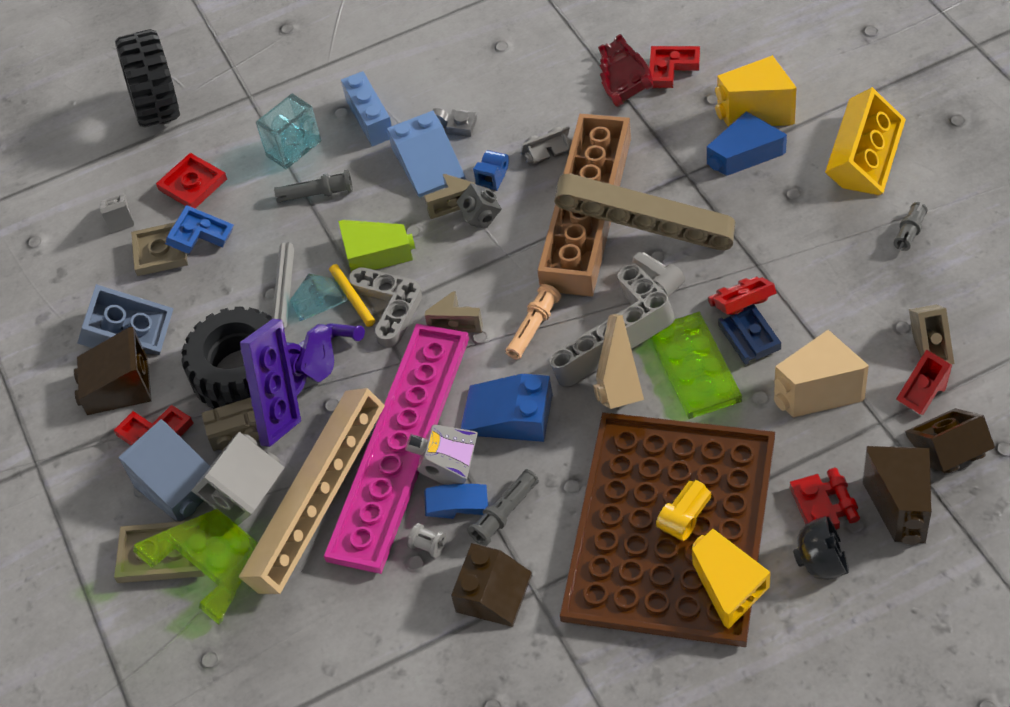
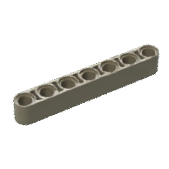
M563 174L558 178L554 202L561 209L716 250H728L733 246L735 220L731 216L574 174Z

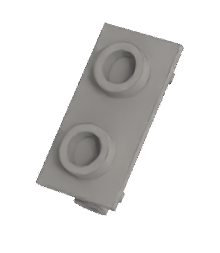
M555 127L548 131L546 135L540 137L535 135L527 138L521 147V155L524 154L527 164L531 162L536 164L549 159L550 155L547 149L550 148L554 156L570 151L573 140L572 137L568 138L570 127Z

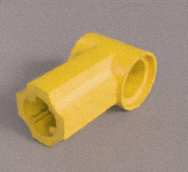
M697 480L689 481L672 504L667 503L662 508L656 521V527L681 541H685L695 527L696 518L711 499V492L703 483Z

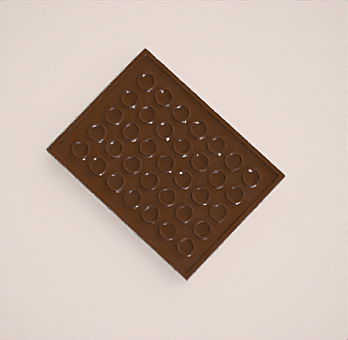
M602 412L561 607L560 621L747 647L752 606L729 629L725 627L693 566L692 546L701 535L705 536L714 529L758 562L775 432ZM697 480L703 483L711 492V499L696 518V524L690 536L685 541H681L657 528L656 521L662 508L667 503L672 504L689 481Z

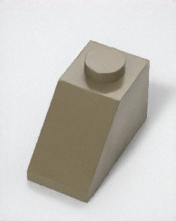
M935 304L909 309L912 334L920 357L928 350L950 364H955L946 308Z

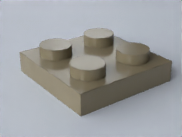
M176 222L131 232L134 270L137 276L188 265L187 253L165 244L166 238Z

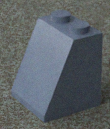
M162 419L118 457L134 488L176 522L183 521L186 517L191 516L204 501L191 490L210 468V465Z

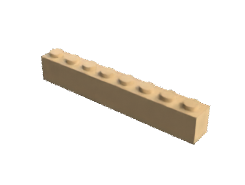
M368 388L345 391L239 575V578L258 594H281L385 407Z

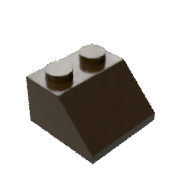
M957 408L905 431L907 438L915 448H929L930 468L942 471L943 473L956 471L960 468V464L968 460H979L986 456L985 452L995 448L984 415Z
M471 543L451 594L455 612L513 627L531 580L532 572L501 550Z

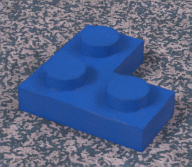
M186 205L168 234L165 244L190 254L197 240L201 238L223 248L232 233L234 224Z

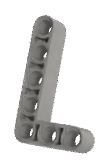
M634 264L622 267L617 273L624 296L632 304L617 313L618 315H623L631 349L670 326L675 320L667 294L639 266ZM608 320L563 346L550 356L549 363L560 385L571 386L597 371Z

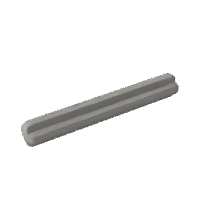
M290 242L281 243L279 246L272 319H281L284 329L287 327L294 248Z

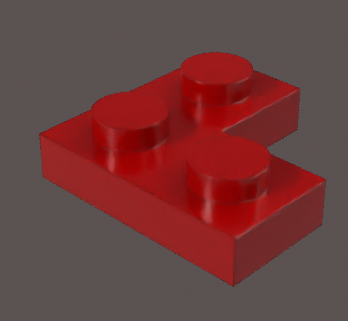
M651 46L649 69L653 78L652 88H673L675 70L699 71L700 46Z
M171 405L153 423L132 411L114 429L117 437L132 446L161 419L180 437L194 422L189 415Z

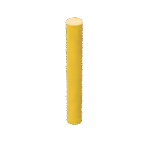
M337 264L332 265L329 268L330 273L367 327L373 326L376 321L340 267Z

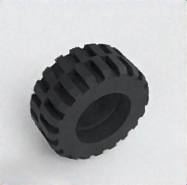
M148 29L118 37L115 40L116 49L139 126L149 127L176 120L180 116L179 105L157 32Z
M242 306L235 307L234 310L225 308L221 309L218 314L214 315L211 313L206 316L204 322L199 321L194 326L195 331L188 334L185 339L187 344L184 343L181 354L183 357L181 361L193 392L196 393L197 398L202 403H207L208 407L215 409L251 397L244 365L232 369L217 368V366L226 356L241 350L240 342L272 320L269 314L266 312L260 313L258 309L250 307L248 310H245Z

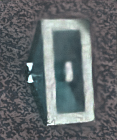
M310 273L290 299V303L299 321L349 301L334 278Z

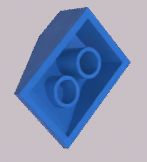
M518 374L470 385L460 429L475 431L479 437L544 442L553 396L550 376Z

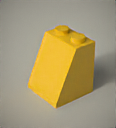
M772 55L718 75L717 87L715 88L717 96L715 111L720 120L723 119L728 127L746 111L771 126L795 124L797 87Z

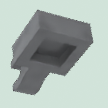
M433 108L443 128H447V134L472 136L477 120L476 112L452 109L451 114H448L443 109Z

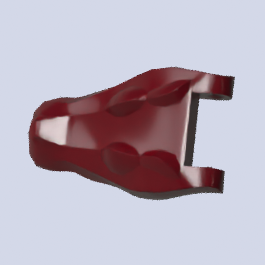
M621 34L617 35L612 43L602 44L598 47L602 59H600V68L602 70V73H600L601 83L616 107H620L624 104L625 100L645 88L649 90L653 87V78L647 63L638 52H635L627 44Z

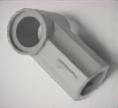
M638 252L633 257L631 264L639 266L668 297L685 282L683 272L673 264L665 266L645 252Z

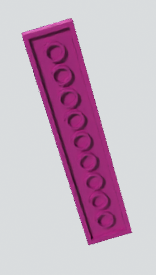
M416 324L385 401V407L379 416L324 554L326 562L382 574L419 475L417 468L421 455L406 451L407 441L410 434L425 438L432 425L438 424L469 341L468 332Z

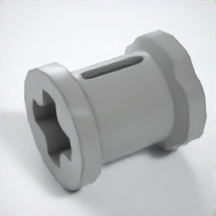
M417 523L412 528L408 538L409 548L413 550L416 548L429 552L430 556L434 558L440 556L446 543V533L441 531L438 533L425 529L424 525Z

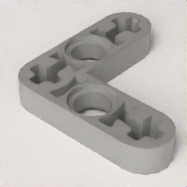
M368 268L353 270L349 275V281L357 294L389 302L375 329L378 343L388 348L397 345L422 300L420 284L412 279ZM382 284H392V287L388 290L383 291L379 289ZM402 309L406 311L401 317L392 316L396 310Z

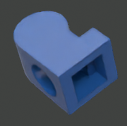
M487 150L482 157V161L477 162L473 168L476 185L497 191L508 169L509 156L504 153ZM491 176L493 182L486 181L485 177Z

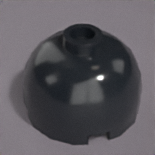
M829 516L820 517L807 523L798 534V548L793 550L799 567L805 566L811 575L826 580L838 578L849 573L845 551H841L839 542H841L840 537Z

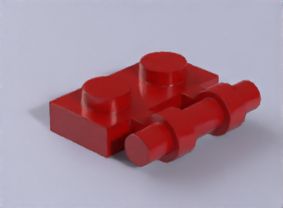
M756 276L751 279L744 278L739 280L737 285L728 289L723 287L716 290V294L708 297V302L711 307L716 306L717 309L725 314L734 315L742 312L744 307L751 304L766 302L768 297L777 294L774 283L763 277L758 278Z
M831 468L827 471L829 481L822 483L819 474L790 481L789 488L805 525L817 518L829 516L837 530L840 529V521L838 519L840 517L846 516L849 523H856L860 520L856 500L850 497L847 490L848 483L845 477L840 475L837 468ZM836 494L839 503L832 505L828 496Z

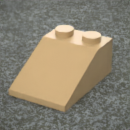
M618 314L609 315L596 374L597 384L593 385L597 401H600L601 404L610 409L644 400L623 315Z

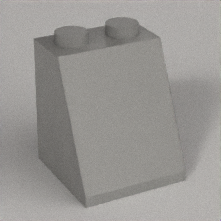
M238 432L191 491L238 526L254 512L285 467L280 464V460L274 454L265 452L258 447L254 438Z

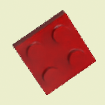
M189 153L156 183L159 191L184 206L188 205L192 208H197L227 180V176L224 171Z

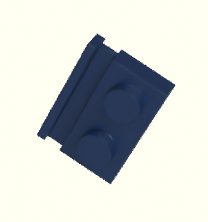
M755 304L745 307L738 314L729 315L725 319L722 317L718 319V326L745 365L749 364V361L752 359L758 360L781 350V341Z

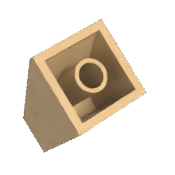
M827 330L775 366L774 401L782 411L786 410L793 418L861 402L865 399L869 365L832 332Z

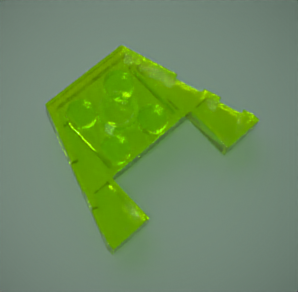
M214 509L136 543L133 552L152 568L174 549L180 552L218 585L200 601L199 608L219 625L223 621L225 613L243 581L239 578V575L258 542L219 509Z

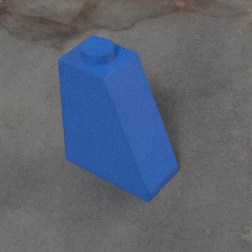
M746 111L706 147L707 165L713 170L728 176L777 158L786 153L787 134Z

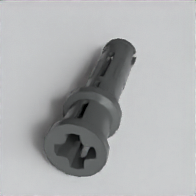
M348 169L340 174L330 176L323 174L321 179L274 187L277 203L319 194L329 197L332 196V193L346 190L353 192L352 180Z
M525 469L493 506H487L483 510V516L475 524H471L467 528L473 540L482 546H487L491 542L492 535L498 529H503L509 514L526 497L529 491L538 484L539 480H537L538 477L534 472Z

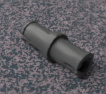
M920 202L912 203L907 216L900 222V231L894 239V246L899 249L901 243L904 242L901 251H907L911 248L915 236L922 229L921 223L928 209L923 204L920 211H917Z

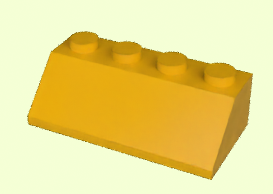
M873 87L849 99L825 173L843 189L881 195L884 193L906 119Z

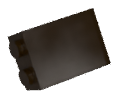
M134 327L121 331L77 356V368L74 369V377L78 384V390H75V399L77 405H82L87 415L152 402L148 357Z
M867 446L863 485L894 542H903L908 545L926 543L932 513L929 448Z

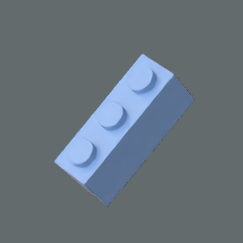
M364 71L341 79L345 99L371 146L390 140L387 128L392 126L390 116Z

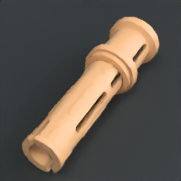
M541 284L538 288L537 297L527 306V316L505 349L509 357L520 360L540 324L551 316L550 310L561 299L560 292L553 286Z

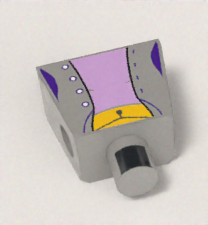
M432 425L425 438L410 434L405 450L421 455L417 468L419 473L443 485L464 484L468 477L478 433L442 425Z

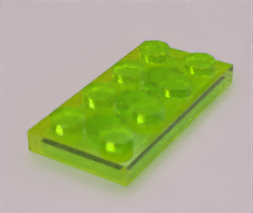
M700 311L675 319L670 326L650 337L688 419L742 402V394Z

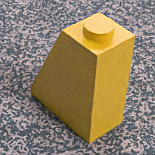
M714 529L705 536L701 535L692 546L693 566L722 623L729 629L770 588V571Z

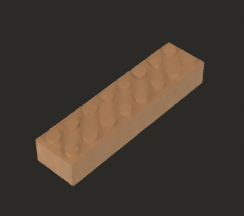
M579 114L564 174H574L620 187L631 142L630 118ZM555 204L538 267L539 285L547 284L553 286L560 293L593 297L611 222L564 210Z

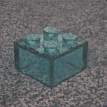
M293 93L256 121L266 156L284 169H288L322 141L313 107Z

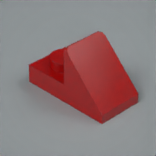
M926 350L896 400L918 414L924 415L937 392H944L946 390L952 364Z

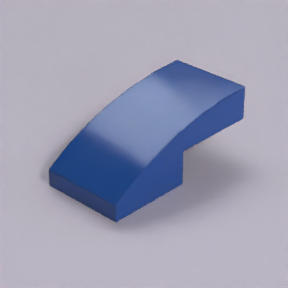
M448 484L429 487L424 491L425 516L454 519L456 513L483 515V510L488 506L486 484Z

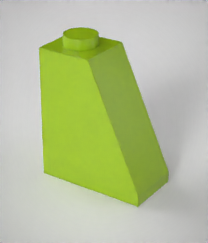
M353 220L338 221L351 272L357 268L377 270L413 260L411 250L416 248L412 234H406L404 224Z

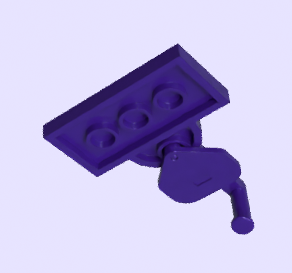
M272 319L240 342L261 446L271 447L301 422L297 395L302 391L307 377L315 382H321L331 374L334 367L331 339L335 336L352 338L354 341H361L365 335V330L362 326L333 323L327 325L318 324L307 332L302 342L295 344L286 342L283 321L281 319Z

